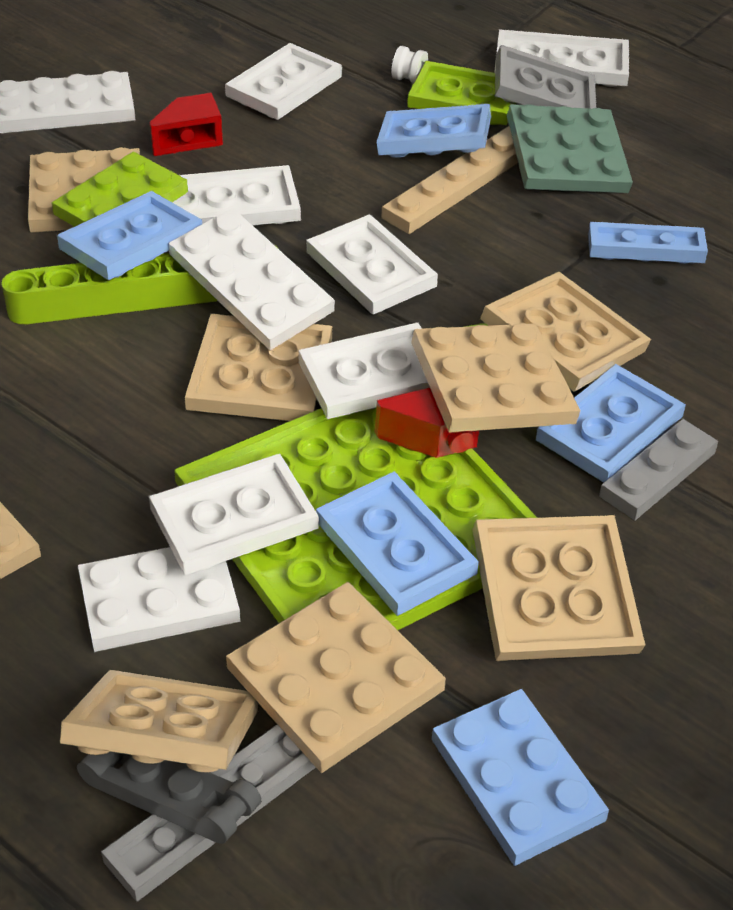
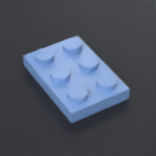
M490 104L386 111L377 139L378 155H389L397 158L406 156L409 153L424 152L427 155H437L449 150H460L464 153L477 151L479 148H485L491 120Z
M150 191L58 234L57 239L60 250L107 280H111L169 251V243L202 225V219Z
M615 364L574 398L581 410L576 424L539 426L536 440L600 481L605 482L683 417L686 404Z
M395 471L316 509V513L319 516V526L396 616L477 574L479 561Z
M522 689L433 728V743L514 866L606 821L609 809Z

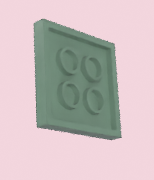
M510 104L507 118L524 189L629 193L633 181L610 109Z

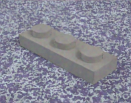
M682 419L601 485L599 497L635 521L714 455L718 440Z

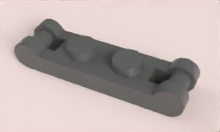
M110 751L101 755L88 754L77 765L78 773L90 786L219 844L226 843L237 830L236 822L241 816H250L261 803L259 792L246 780L237 779L235 782H231L210 772L191 770L187 767V763L168 760L160 763H142L134 760L130 754ZM118 762L123 764L119 769L113 768Z

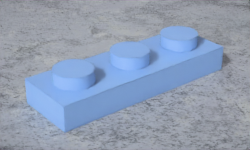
M590 222L589 225L590 257L633 259L645 262L671 261L683 264L705 263L708 249L705 231L701 227Z

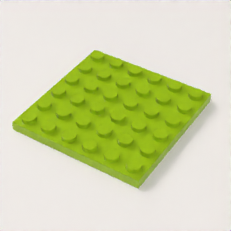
M321 408L174 470L175 482L178 486H182L280 453L315 511L317 508L395 471L477 560L472 530L476 520L537 518L472 448L462 453L435 458L377 438L374 433L376 408L331 419L326 418ZM320 526L319 529L232 559L278 623L283 622L347 582L397 630L483 588L478 563V571L475 576L396 616Z

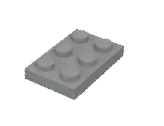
M500 45L496 54L495 96L502 98L506 102L522 105L531 104L535 106H566L593 109L596 108L595 75Z

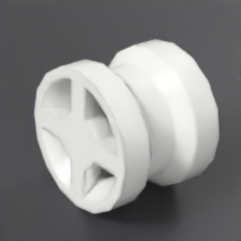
M399 46L392 62V78L396 80L410 79L411 83L414 84L423 65L428 61V53L422 50L412 52L408 47Z

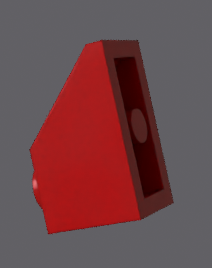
M212 93L178 97L150 121L152 152L154 156L223 145L221 113Z
M430 387L377 400L374 433L379 439L435 458L462 453L470 448H477L479 430L448 432Z

